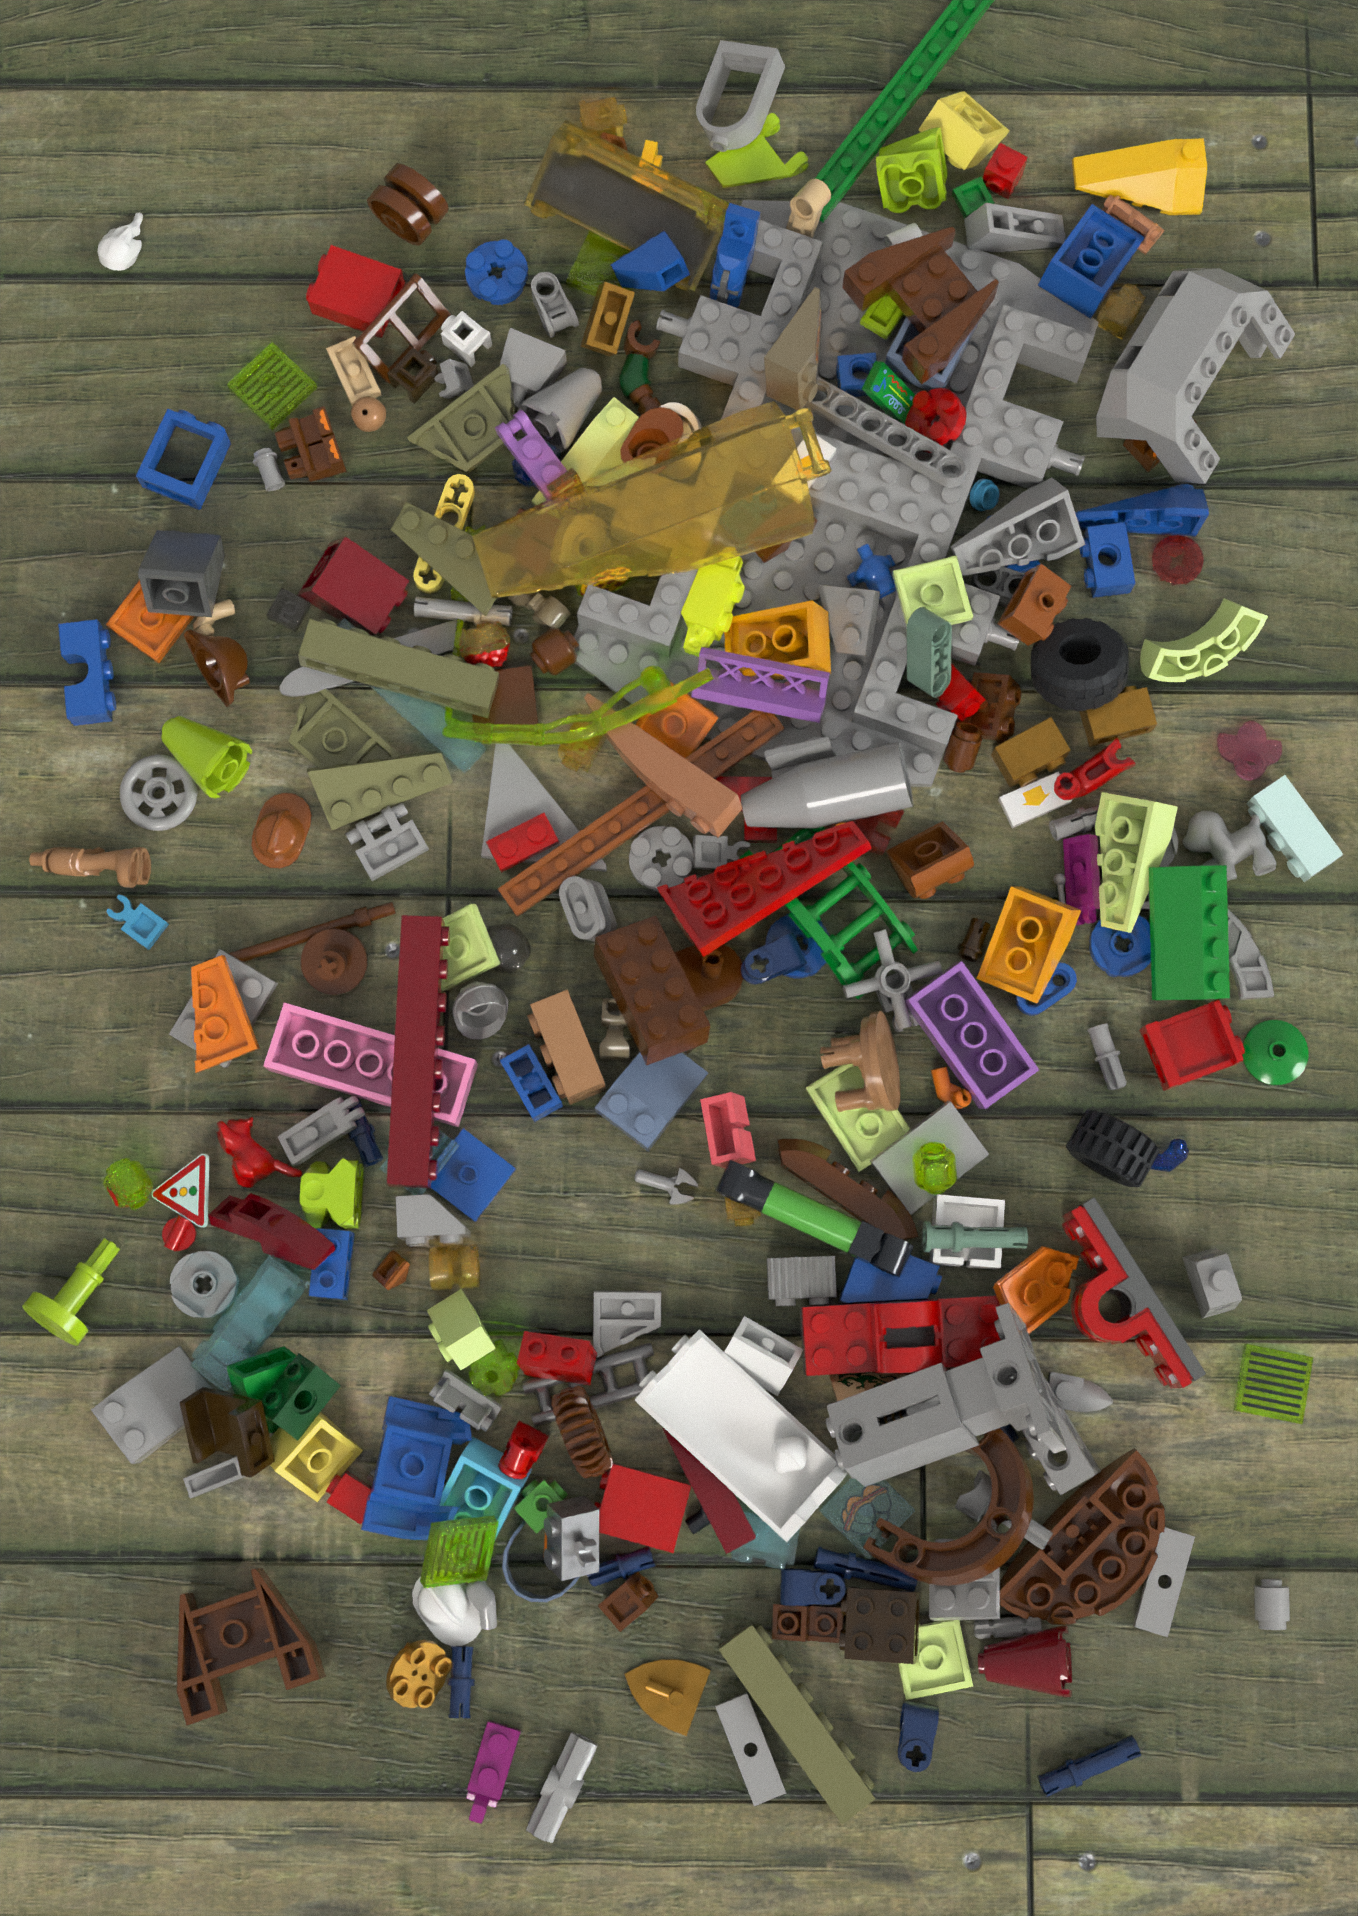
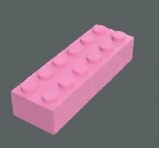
M284 1003L263 1066L271 1072L391 1107L395 1035ZM438 1048L437 1059H443L442 1079H436V1092L441 1093V1111L434 1114V1120L459 1127L478 1063L475 1059Z

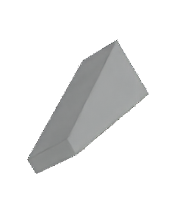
M235 1457L183 1478L191 1499L246 1476L241 1475L238 1459Z

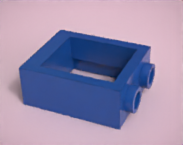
M167 409L136 477L143 488L200 510L231 442L225 432V428L211 421H208L207 424L196 420L197 418L193 414L185 410L175 412ZM176 426L213 441L193 485L155 471Z

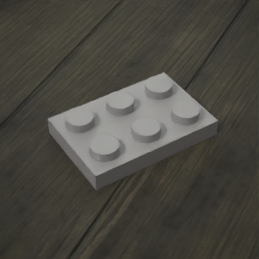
M219 949L215 958L225 955L251 1026H253L278 983L224 950ZM191 996L169 1035L196 1050V1042H194L195 1008H193ZM232 1060L219 1065L228 1068Z

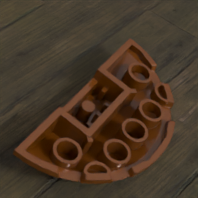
M1135 1448L1117 1458L1084 1483L1043 1523L1042 1526L1053 1533L1043 1550L1029 1541L1026 1543L1000 1580V1605L1024 1619L1038 1617L1042 1620H1047L1052 1625L1075 1624L1079 1618L1092 1614L1102 1616L1112 1611L1138 1590L1148 1577L1158 1558L1155 1550L1160 1533H1164L1165 1509L1160 1502L1156 1486L1158 1481L1146 1460Z

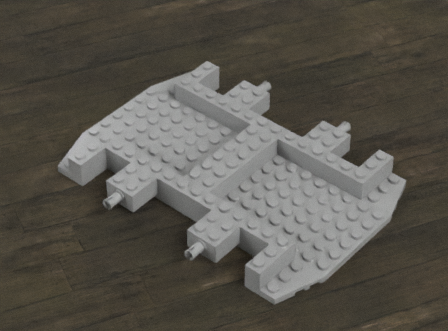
M743 200L742 207L760 212L753 261L749 270L774 278L775 280L761 316L701 295L693 316L689 319L666 312L665 310L661 311V318H658L656 330L681 337L683 341L678 352V367L734 387L695 489L649 472L634 470L631 473L626 489L624 488L622 491L597 481L594 483L593 488L595 489L591 490L589 501L616 509V515L611 525L612 538L665 556L668 559L650 606L588 584L577 613L579 625L574 638L579 646L574 649L577 654L575 664L598 682L606 685L615 692L616 696L625 700L642 715L666 679L672 681L692 696V687L698 673L699 657L686 653L683 648L688 627L681 611L699 567L707 562L715 564L718 555L721 554L720 550L725 545L736 546L743 562L740 577L745 587L741 601L735 603L731 612L733 616L811 600L823 608L818 591L819 585L868 590L864 581L852 587L847 579L850 573L857 571L862 559L857 549L865 544H869L874 555L892 556L896 566L889 569L891 574L894 570L946 558L977 471L1027 489L1040 484L1046 469H1050L1051 466L1078 476L1085 456L1058 448L1059 444H1056L1064 421L1004 401V397L1017 363L1077 383L1099 322L1094 318H1088L1038 286L1041 279L1021 264L981 250L968 249L967 245L953 241L952 247L945 252L977 291L995 279L998 280L999 284L995 299L983 314L946 386V389L951 390L961 399V404L965 407L967 415L964 428L955 441L950 439L943 446L964 459L966 463V478L960 486L955 488L942 486L803 407L799 412L768 397L766 391L764 357L814 287L820 289L822 333L818 377L838 388L836 377L837 356L876 352L877 361L885 363L886 355L906 316L905 314L903 315L887 340L860 325V320L867 309L861 311L842 288L844 271L869 253L886 248L885 235L907 225L844 203H838L824 223L819 220L815 234L811 238L786 229L791 214L790 201ZM920 230L923 236L930 234L929 232ZM862 371L853 373L857 379H866L868 377ZM901 379L915 395L924 390ZM817 391L813 400L821 401L827 395L822 391ZM869 396L855 397L886 414ZM847 405L836 409V413L841 416H847L853 412V409ZM938 415L932 420L931 426L935 421H939L940 417ZM873 420L866 421L862 425L867 431H874L880 426L878 422ZM809 431L837 448L835 455L800 501L818 521L814 529L793 540L788 550L764 563L745 541L741 544L719 523V517L742 496L750 502L755 489L762 485L765 487V493L759 497L761 502L767 503L773 497L777 499L776 506L772 511L761 513L765 519L793 501L788 495L774 487L772 482ZM900 435L892 436L889 439V443L894 446H901L906 442V439ZM919 451L915 455L920 461H928L933 458L932 453ZM954 465L946 466L942 470L947 476H956L960 473V469ZM964 583L973 619L951 625V658L975 666L983 644H987L988 641L1015 651L1019 639L998 625V623H995L996 619L993 618L1000 596ZM895 591L879 600L871 657L836 652L829 629L831 674L829 675L826 703L820 723L775 714L784 726L785 731L749 756L767 762L764 751L774 749L778 745H793L806 742L813 737L823 738L829 736L837 756L900 742L911 787L932 786L958 715L897 694L907 666V627L898 594ZM724 632L720 642L713 640L709 647L710 649L725 651ZM707 660L706 668L715 670L724 668L719 662ZM774 680V681H775V682H779V683H785V682H787L788 680ZM811 680L802 682L807 688L820 691L821 682ZM695 698L719 717L704 738L707 741H711L754 711L752 709Z

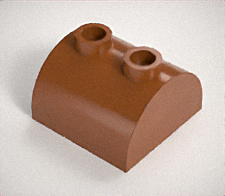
M943 821L886 851L898 878L913 898L926 899L936 893V887L945 882L953 884L961 881L965 877L964 872L974 867L969 846Z

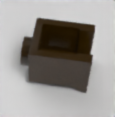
M412 347L402 360L387 373L391 386L395 389L398 385L402 386L407 390L409 400L415 404L435 382L434 378L438 374L436 359L426 350L418 352ZM417 364L422 370L414 377L409 371Z

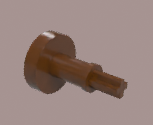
M329 928L318 932L308 940L301 954V969L307 982L316 990L330 995L343 994L355 988L365 976L368 967V955L362 941L352 932L341 928Z

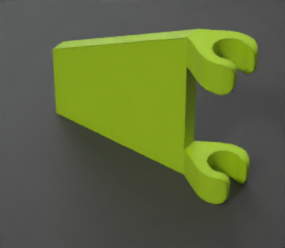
M775 113L767 115L761 132L751 143L739 149L719 152L705 162L723 188L789 178L801 174L808 169V157L804 152H798L784 165L765 139L780 130V120Z

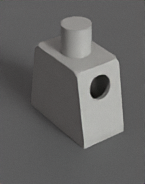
M510 328L500 365L506 364L510 371L515 411L518 410V407L525 398L533 396L556 381L567 364L566 350Z
M1212 1248L1182 1257L1202 1319L1233 1310L1238 1306L1242 1297L1226 1252Z

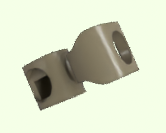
M527 573L509 594V601L513 605L524 606L529 610L532 609L534 611L532 619L546 631L553 627L559 629L571 616V613L556 598L550 596L545 599L539 592L536 594L532 583L533 576Z
M603 998L601 1026L607 1028V1034L599 1047L600 1059L630 1060L629 1045L624 1038V1028L628 1026L615 999Z

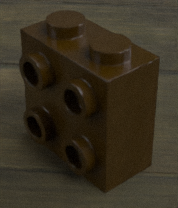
M849 1587L847 1594H844L841 1600V1614L846 1615V1629H841L839 1648L845 1651L844 1659L904 1664L918 1663L921 1592Z

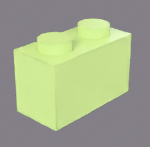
M462 1289L427 1310L433 1322L428 1325V1328L439 1343L437 1344L439 1350L447 1362L453 1359L460 1370L496 1349L476 1310Z

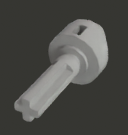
M980 1469L974 1480L975 1489L960 1495L955 1505L956 1509L976 1522L983 1515L985 1516L992 1496L991 1477ZM1031 1519L1024 1538L1043 1550L1053 1533ZM1011 1521L1002 1522L1008 1528L1011 1527Z

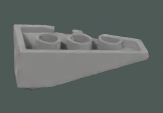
M1051 477L1022 492L953 544L951 549L953 555L957 556L962 576L999 570L1001 566L1012 564L1022 566L1029 564V561L1059 559L1084 546L1085 542L1068 490Z

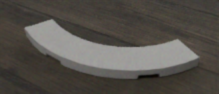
M1149 892L1141 910L1150 911ZM1228 910L1229 967L1234 976L1239 1000L1274 997L1271 976L1263 955L1261 956L1250 932Z

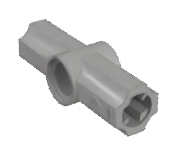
M571 1732L556 1766H552L540 1792L542 1796L530 1817L526 1831L543 1841L553 1843L568 1809L572 1808L584 1783L582 1778L594 1757L598 1746L597 1743L581 1734Z

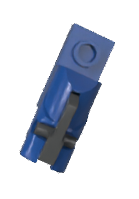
M729 203L725 214L723 235L717 247L709 295L710 299L736 308L740 305L747 272L753 261L760 212Z

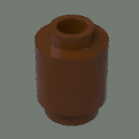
M958 722L956 727L953 728L943 755V761L950 770L963 773L974 768L982 742L981 729L977 725L969 722Z

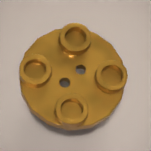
M419 1640L413 1643L407 1642L405 1647L399 1651L391 1662L387 1673L386 1688L390 1697L402 1707L415 1708L419 1706L420 1708H428L433 1704L436 1695L443 1687L446 1677L452 1669V1662L446 1656L445 1651L433 1641Z

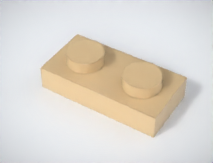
M355 336L326 348L351 406L362 397L377 398L382 396L365 357L352 344L356 339Z

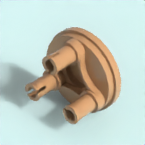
M882 1011L871 1012L869 1016L863 1017L858 1035L834 1037L831 1039V1047H821L820 1053L824 1054V1056H821L824 1069L853 1064L854 1067H859L864 1079V1088L835 1092L838 1112L866 1107L868 1110L885 1109L886 1111H895L899 1108L900 1074L892 1031Z

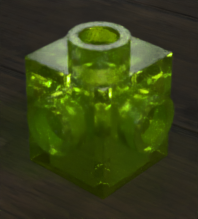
M502 1338L493 1342L496 1349L469 1365L471 1368L469 1370L470 1380L476 1389H481L484 1397L492 1393L495 1396H500L514 1388L513 1384L519 1375L520 1367L517 1365V1357L513 1352H508Z

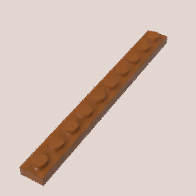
M754 710L685 759L716 779L784 732L785 728L775 714ZM647 785L499 887L498 891L517 917L560 888L564 880L579 875L668 813L670 810L665 805L667 802Z

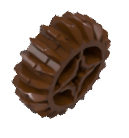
M577 1385L565 1388L560 1393L553 1395L552 1407L556 1423L577 1472L583 1478L604 1474V1471L612 1468L613 1457L605 1431L588 1393L583 1387Z

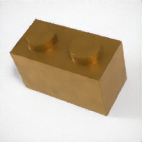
M607 282L600 284L580 347L607 356L616 355L635 292Z
M1136 686L1125 687L1118 694V697L1108 704H1104L1094 710L1079 711L1089 747L1113 742L1116 738L1121 740L1150 733L1157 725L1147 687L1137 689Z
M1052 717L996 746L991 756L1007 784L1012 788L1017 784L1020 787H1024L1038 779L1036 774L1045 769L1052 772L1066 763L1065 758L1071 750Z

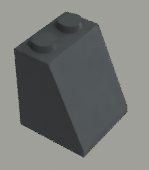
M176 530L156 531L138 571L148 612L212 617L225 556L221 535L185 533Z

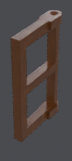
M416 273L366 330L352 343L385 382L389 384L390 381L387 373L402 360L412 347L419 351L443 325L445 320L451 316L445 306L430 290L431 288ZM415 289L437 314L417 337L412 334L395 313ZM387 320L409 344L407 349L390 368L383 363L367 344Z

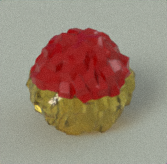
M499 621L477 624L476 629L472 628L467 631L465 628L462 629V634L459 638V650L467 663L472 665L483 663L491 667H501L506 660L510 646V637L507 634L506 628Z

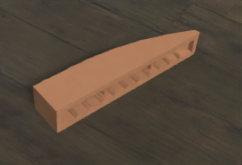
M587 693L584 699L590 712L608 741L633 772L667 802L665 805L671 812L679 817L684 814L691 819V824L703 834L710 832L719 838L743 809L738 794Z

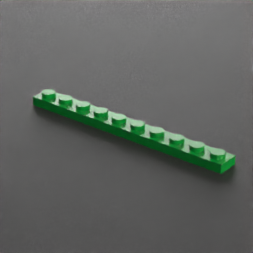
M952 0L815 177V179L823 181L831 192V199L822 210L819 219L821 222L824 223L995 0Z

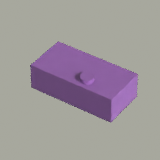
M962 961L955 962L941 974L905 998L907 1008L962 1086L970 1092L972 1100L978 1108H988L1039 1071L1036 1064Z

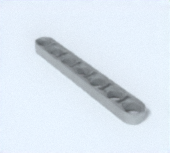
M817 376V391H822L827 396L821 401H807L804 408L942 486L955 488L964 482L966 478V463L962 457ZM847 405L853 409V412L850 415L841 416L836 413V409ZM873 420L878 422L880 426L874 431H867L862 425L866 421ZM900 435L906 439V442L901 446H894L889 443V439L892 436ZM927 450L933 454V458L928 461H920L915 455L919 451ZM954 465L960 469V473L956 476H947L942 470L946 466Z

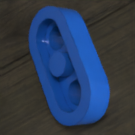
M1058 963L1039 1002L1035 1005H1030L1026 999L1016 995L1015 1001L1018 1009L1029 1016L1042 1013L1074 989L1077 982L1075 971L1068 964ZM1056 975L1061 976L1064 980L1063 986H1056L1053 983V977Z

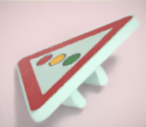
M207 1154L199 1155L152 1191L154 1199L203 1228L208 1225L209 1156Z

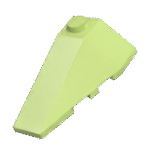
M615 397L593 419L561 461L569 474L574 476V484L565 489L563 493L569 506L576 507L577 510L585 502L584 506L589 504L590 493L592 489H595L593 485L596 481L616 488L618 484L629 479L633 471L622 461L620 450L639 417ZM539 490L532 499V503L536 507L560 520L575 512V509L567 507L561 493L547 501Z
M1101 793L1095 822L1096 836H1100L1101 854L1097 855V865L1101 866L1102 884L1099 886L1102 927L1132 932L1149 892V867H1159L1171 840L1177 806L1110 793Z

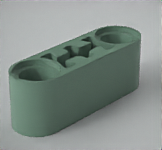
M920 607L913 612L907 623V680L932 697H939L951 681L952 626L948 621L925 607Z

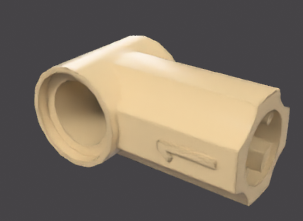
M819 179L809 180L790 201L791 214L786 229L813 238L822 210L831 199L830 189L823 181Z

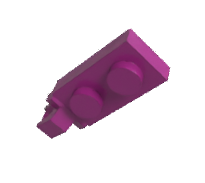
M488 1720L467 1788L468 1794L466 1799L474 1801L469 1816L470 1821L482 1824L487 1806L496 1808L498 1800L502 1796L521 1730Z

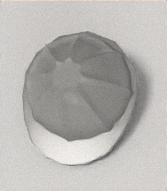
M479 981L461 988L452 1007L453 1018L458 1030L463 1036L470 1039H484L500 1030L508 1012V999L504 991L492 983Z

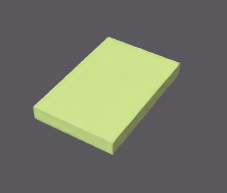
M847 1064L839 1066L805 1089L859 1173L872 1165L871 1159L907 1133L910 1128L898 1109L895 1111H886L885 1109L868 1110L866 1107L838 1112L835 1092L864 1088L865 1084L859 1067Z

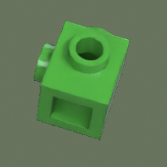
M535 1479L521 1492L524 1499L514 1509L537 1534L544 1528V1519L547 1518V1504L562 1501L568 1494L556 1480L549 1483L545 1479L539 1484Z

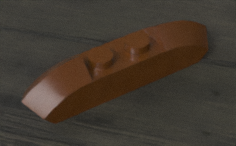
M802 1139L777 1140L781 1167L859 1221H864L902 1240L918 1237L915 1223L903 1203L889 1190L880 1199L876 1196L878 1190L864 1180H861L858 1184L848 1177L850 1171L836 1161H833L832 1164L826 1162L832 1153L831 1150L817 1143Z

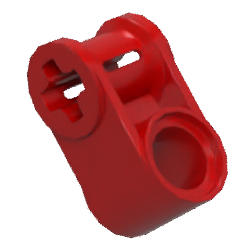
M519 1420L505 1447L507 1449L499 1461V1469L508 1477L524 1479L533 1464L540 1457L549 1435Z

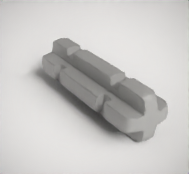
M1020 1616L1001 1617L1000 1619H992V1621L988 1619L974 1620L973 1624L974 1635L978 1639L990 1638V1635H994L995 1638L1022 1636L1023 1633L1027 1635L1042 1629L1041 1620L1038 1617H1029L1028 1619H1021Z

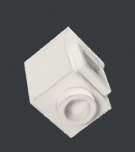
M463 311L457 317L454 315L449 316L441 327L443 331L441 333L443 344L470 367L476 363L474 352L481 345L487 349L492 346L490 332L482 328ZM465 328L470 334L463 341L457 335Z

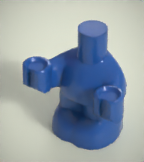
M869 544L858 548L857 552L862 562L857 571L847 576L851 586L854 587L864 581L868 590L880 592L879 600L897 591L893 576L889 570L896 566L892 556L874 555Z

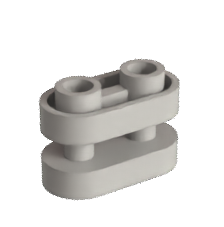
M577 876L569 877L563 881L559 889V898L571 931L576 937L595 941V937L617 929V922L607 894L599 882Z

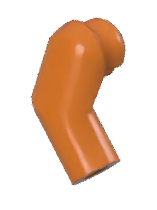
M947 1066L931 1070L937 1098L944 1103L951 1101L956 1109H962L971 1103L972 1096L970 1092L950 1082Z

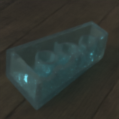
M269 1255L258 1268L248 1286L244 1287L234 1300L235 1304L230 1311L223 1314L213 1327L215 1332L210 1339L202 1341L192 1354V1357L195 1359L190 1366L220 1390L228 1391L231 1387L227 1366L256 1355L310 1285V1282L281 1259Z

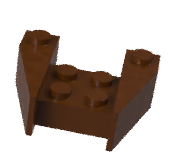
M953 226L871 252L844 271L842 288L861 311H864L888 294L919 331V335L905 344L902 361L921 385L950 363L995 299L999 284L998 280L995 279L977 291L945 251L950 249L953 244L955 228Z
M263 1568L251 1570L256 1589L200 1609L197 1607L193 1593L180 1595L177 1694L186 1725L228 1712L218 1677L277 1657L286 1690L326 1677L315 1641Z

